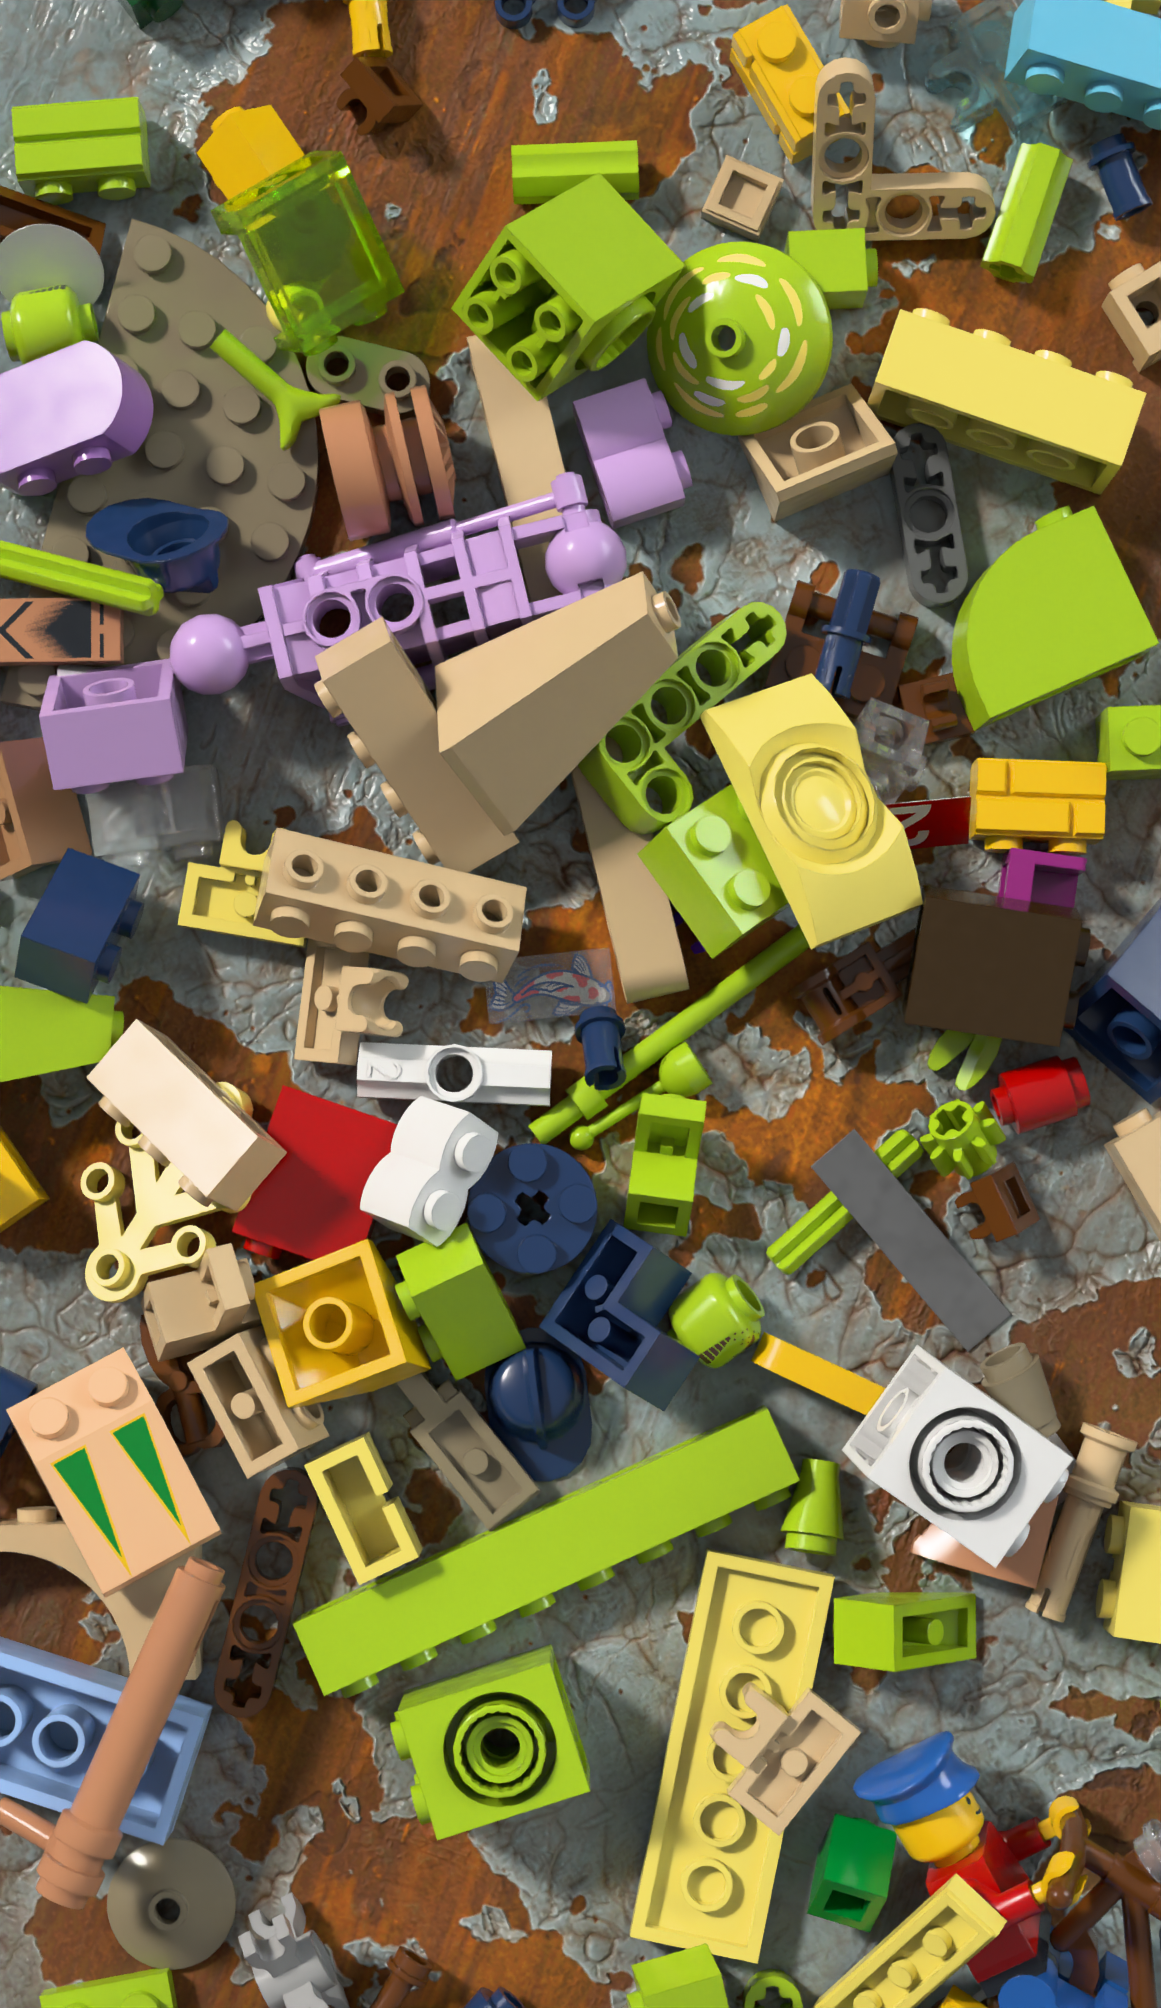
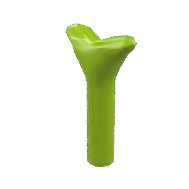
M226 328L209 347L267 399L272 401L279 418L280 448L283 451L291 448L296 442L302 422L320 416V408L340 403L341 395L317 394L292 387Z

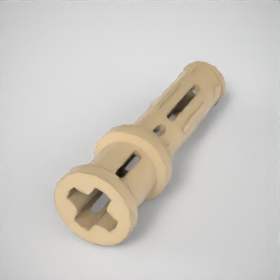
M1083 1422L1080 1430L1085 1438L1073 1471L1069 1473L1067 1482L1062 1489L1068 1494L1045 1554L1036 1589L1033 1588L1031 1596L1025 1605L1030 1611L1035 1613L1041 1611L1043 1612L1042 1616L1059 1622L1065 1621L1068 1605L1104 1507L1110 1509L1112 1503L1116 1504L1119 1493L1114 1488L1127 1453L1135 1452L1138 1442L1125 1436Z

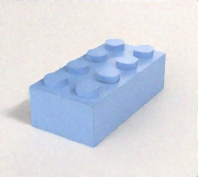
M0 1636V1793L58 1812H62L64 1808H71L128 1678ZM178 1694L119 1829L121 1832L164 1845L174 1830L213 1705Z

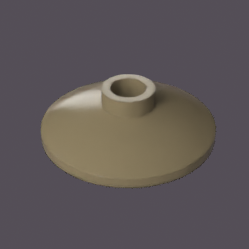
M168 1837L164 1845L148 1842L130 1853L115 1872L107 1897L108 1919L117 1941L136 1960L158 1969L170 1968V1970L191 1967L210 1957L228 1936L236 1913L234 1882L222 1860L209 1848L200 1843L177 1837ZM164 1898L175 1900L180 1907V1915L175 1919L163 1918L158 1912L157 1903Z

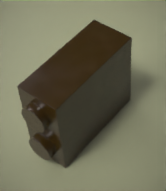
M923 885L921 894L923 904L919 906L902 1005L904 1023L1060 1047L1063 1028L1073 1030L1078 1012L1079 992L1070 990L1074 966H1085L1090 947L1091 930L1082 927L1083 920L1077 908Z

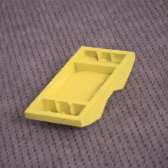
M812 673L706 709L700 715V719L811 950L915 910L923 904L918 875L904 826L877 797L865 772L855 726L832 695Z

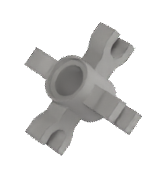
M292 1892L281 1897L282 1904L285 1907V1915L282 1913L272 1918L273 1926L270 1925L269 1920L260 1909L248 1915L252 1929L261 1940L255 1939L250 1930L238 1936L244 1958L252 1966L257 1985L269 2008H330L328 2005H332L335 2008H350L344 1988L337 1980L333 1964L322 1941L313 1930L303 1934L306 1916L302 1904Z

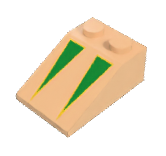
M124 1347L6 1409L22 1444L104 1598L222 1534L162 1416Z

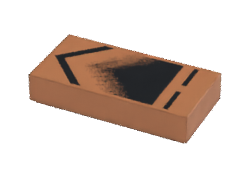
M80 598L0 599V666L124 664V610Z

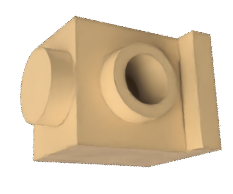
M1161 261L1147 270H1144L1141 263H1138L1117 275L1109 282L1108 286L1111 291L1101 306L1133 356L1134 360L1132 363L1138 372L1161 360ZM1146 308L1150 310L1154 315V323L1145 325L1136 309Z

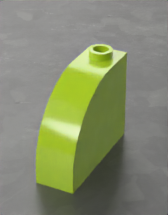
M1065 506L1035 521L1037 530L1010 546L979 577L964 599L954 627L952 669L958 696L974 731L1137 660L1159 644L1094 506L1075 514L1072 513L1069 506Z

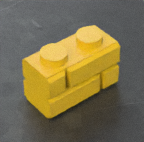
M786 4L732 35L730 60L772 133L779 135L778 143L792 165L813 154L815 83L824 65L790 7ZM836 93L840 111L839 117L850 118L849 108L840 93Z
M977 758L972 763L970 770L971 810L969 840L985 841L984 851L992 853H1005L1010 848L1023 849V842L1048 843V853L1068 856L1085 855L1087 853V844L1096 845L1104 839L1106 763Z

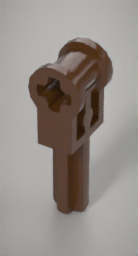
M916 927L875 952L868 941L788 991L793 1000H802L821 1031L817 1038L822 1045L902 996L896 984L908 976Z

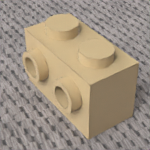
M263 1325L237 1333L187 1363L247 1479L284 1463L330 1436L323 1424L324 1412L320 1403L293 1409L287 1407Z

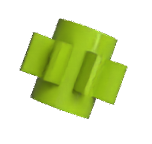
M956 1099L943 1104L929 1116L928 1127L930 1133L920 1137V1142L941 1176L945 1177L954 1170L957 1174L966 1177L968 1180L986 1172L997 1162V1148L995 1145L1004 1142L1006 1136L985 1102L980 1101L972 1108L968 1103Z

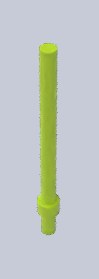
M798 924L622 1055L627 1076L621 1086L611 1090H596L594 1084L590 1087L586 1084L585 1076H583L565 1090L568 1094L566 1098L528 1125L541 1144H547L583 1116L587 1121L608 1106L605 1101L608 1097L810 948L800 925Z

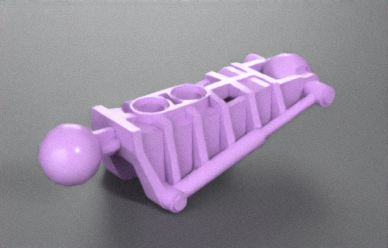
M565 472L557 475L556 479L550 483L551 493L459 522L449 519L326 559L316 557L315 554L302 555L294 563L295 580L258 588L265 621L240 627L232 619L219 614L198 615L183 623L175 633L170 645V665L176 678L188 690L202 695L221 694L234 688L245 676L249 664L274 658L279 680L285 690L326 709L314 687L315 683L322 680L315 656L382 617L381 609L386 599L396 593H404L414 598V607L411 614L400 622L385 621L413 665L432 660V664L416 668L428 689L434 690L436 689L435 666L449 660L447 655L480 646L622 581L627 567L626 549L620 536L608 525L601 522L597 509L585 510L588 500L582 476L574 474V472ZM557 508V511L563 514V516L559 515L515 527L511 526L512 521ZM498 526L499 530L485 533L469 539H466L465 537ZM549 542L545 553V570L552 585L563 595L529 603L517 556L519 554L518 549ZM456 574L460 576V580L428 588L425 586L427 583ZM464 596L470 619L436 628L430 605ZM334 609L349 611L351 622L343 635L336 638H327L320 634L319 624L322 617L328 611ZM329 713L331 723H336L337 726L350 724L343 713L336 718H333Z

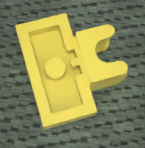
M228 821L225 827L219 861L221 867L188 862L177 925L183 928L306 948L307 938L282 937L270 929L253 926L263 864L268 849L260 855L247 853L246 830L238 821Z

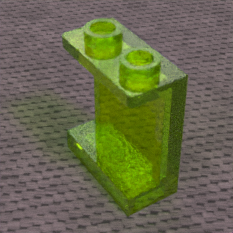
M311 151L211 210V214L221 234L238 235L283 329L281 333L273 337L279 350L300 352L306 357L324 352L338 342L336 333L351 324L360 326L380 318L388 311L386 303L405 292L342 151Z

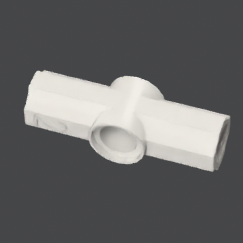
M360 1042L357 1066V1097L416 1100L423 1096L435 1101L454 1104L483 1103L550 1107L552 1051L465 1047L457 1044L441 1046ZM458 1056L465 1058L470 1062L473 1069L471 1083L460 1092L445 1091L438 1082L437 1073L439 1066L449 1057Z

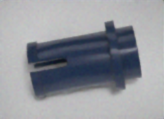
M1120 133L1107 137L1088 149L1092 158L1087 163L1090 171L1097 170L1116 221L1134 216L1153 204L1151 198L1147 195L1132 154L1136 151L1134 142L1127 143L1124 134Z
M599 1005L584 1010L574 1029L577 1041L583 1045L586 1084L589 1087L594 1084L596 1090L615 1089L625 1082L627 1076L621 1048V1039L626 1030L625 1023L617 1015V1012L608 1006Z

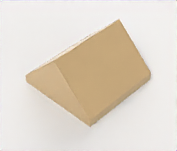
M852 383L812 399L800 413L779 427L759 434L737 435L774 522L888 475L898 454L894 440Z

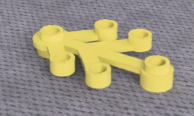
M216 1082L252 1118L253 1105L250 1097L230 1083ZM116 1122L115 1126L118 1140L129 1147L137 1212L126 1231L124 1230L119 1199L125 1189V1178L122 1172L106 1163L97 1162L86 1168L80 1182L83 1194L89 1199L94 1200L99 1239L98 1247L88 1258L85 1279L91 1293L109 1303L124 1302L138 1295L145 1287L149 1275L185 1265L199 1268L206 1249L216 1247L215 1239L209 1232L199 1227L188 1225L180 1228L175 1233L171 1243L147 1248L159 1228L221 1210L227 1213H237L247 1206L251 1198L250 1195L237 1212L215 1201H212L208 1207L201 1205L186 1192L182 1193L183 1189L178 1184V1181L184 1174L172 1163L165 1168L160 1176L158 1162L138 1144L143 1134L141 1133L135 1139L132 1138V1129L134 1127L132 1123L129 1127H125ZM108 1174L109 1181L107 1187L98 1193L97 1184L102 1176ZM199 1237V1249L193 1256L189 1257L187 1253L188 1245L194 1238ZM118 1260V1271L114 1277L109 1279L110 1269Z

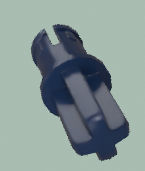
M847 569L844 572L830 625H823L821 633L826 635L815 678L829 692L836 671L830 693L835 698L850 699V690L863 645L869 646L871 643V637L867 636L866 633L881 583L879 577L864 570Z

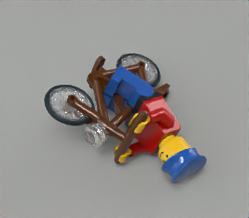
M950 1731L939 1732L922 1740L912 1747L877 1763L856 1779L853 1787L856 1795L873 1803L881 1822L892 1825L908 1854L914 1860L929 1863L926 1886L930 1896L957 1873L1007 1920L999 1935L966 1963L975 1980L982 1988V1990L971 1997L987 2008H1129L1128 1996L1126 1995L1129 1989L1131 2008H1158L1149 1914L1161 1921L1160 1821L1157 1819L1147 1821L1142 1827L1143 1833L1133 1840L1134 1849L1124 1856L1117 1852L1112 1854L1088 1839L1091 1832L1089 1819H1084L1077 1800L1070 1796H1061L1055 1799L1049 1808V1817L1042 1821L1036 1816L1007 1831H997L992 1822L984 1821L982 1810L970 1791L976 1785L980 1774L975 1766L963 1762L953 1752L954 1736ZM1057 1836L1060 1839L1059 1852L1052 1856L1043 1879L1034 1884L1019 1862L1050 1847V1839ZM1084 1867L1098 1875L1100 1881L1055 1928L1052 1927V1915L1045 1902H1048L1056 1910L1067 1909L1075 1904L1082 1894L1088 1875L1081 1876ZM1121 1899L1127 1961L1106 1950L1099 1962L1098 1938L1092 1928ZM1160 1927L1159 1938H1160V1951H1161V1927ZM944 1998L937 2001L931 2008H938Z

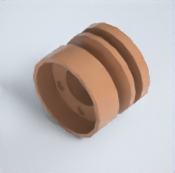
M426 385L410 388L416 417L405 420L400 419L394 392L385 394V424L372 427L368 414L360 400L319 409L333 479L350 541L389 533L391 530L390 502L403 500L414 526L424 525L418 496L434 493L440 521L456 518L453 505L455 481H457L450 446L443 418H441L429 398Z

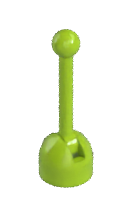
M685 1041L672 1049L662 1059L658 1082L591 1125H578L574 1127L569 1134L570 1144L577 1150L589 1149L594 1142L595 1136L640 1108L642 1093L661 1095L664 1092L686 1098L700 1093L711 1086L713 1082L696 1054Z

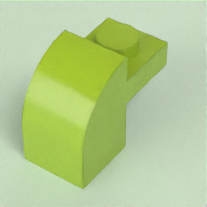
M642 1093L634 1139L624 1228L687 1237L707 1101L687 1099L677 1094L656 1095Z

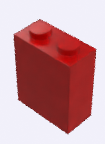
M283 1085L267 1133L287 1153L251 1194L247 1206L238 1212L232 1232L247 1237L243 1248L276 1260H280L282 1251L286 1250L306 1257V1263L363 1240H370L377 1220L360 1210V1201L370 1174L376 1165L391 1152V1143L398 1124Z

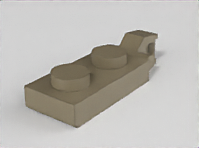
M422 1372L396 1382L398 1387L414 1405L413 1408L403 1415L412 1427L410 1433L490 1532L541 1492L540 1487L461 1389L458 1391L449 1379L436 1388L428 1376Z

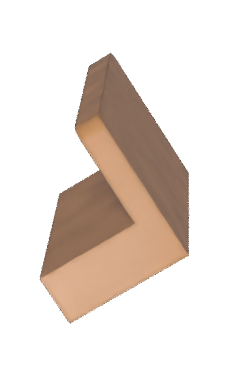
M43 737L0 742V881L18 879L45 865L60 863L68 848L91 856L92 849L77 794L73 793L71 788L53 789Z

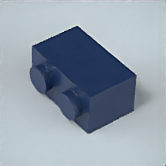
M68 848L21 934L14 977L88 1004L98 982L102 981L109 984L114 976L122 953V947L117 946L121 937L124 936L132 939L137 930L144 910V903L135 900L140 874Z

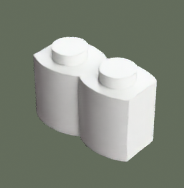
M420 1096L402 1115L393 1135L391 1152L376 1165L370 1174L362 1193L360 1210L391 1230L438 1247L450 1236L457 1226L466 1205L468 1189L482 1177L488 1168L496 1149L498 1132L471 1112Z

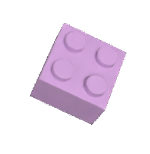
M170 658L90 669L82 674L58 677L57 674L49 675L39 720L54 790L71 788L72 792L76 794H90L106 789L112 782L135 779L136 783L140 785H155L169 781L174 777V774L184 773L189 728L181 684L170 665Z

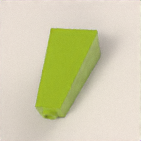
M0 986V1082L99 1063L123 1035L124 1014L123 1011H114L115 996L92 994L88 1004L50 990Z

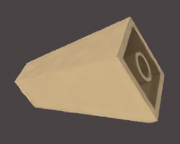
M643 571L435 666L439 753L503 836L516 831L678 659L674 631L681 627L678 610L671 596L666 591L656 592Z

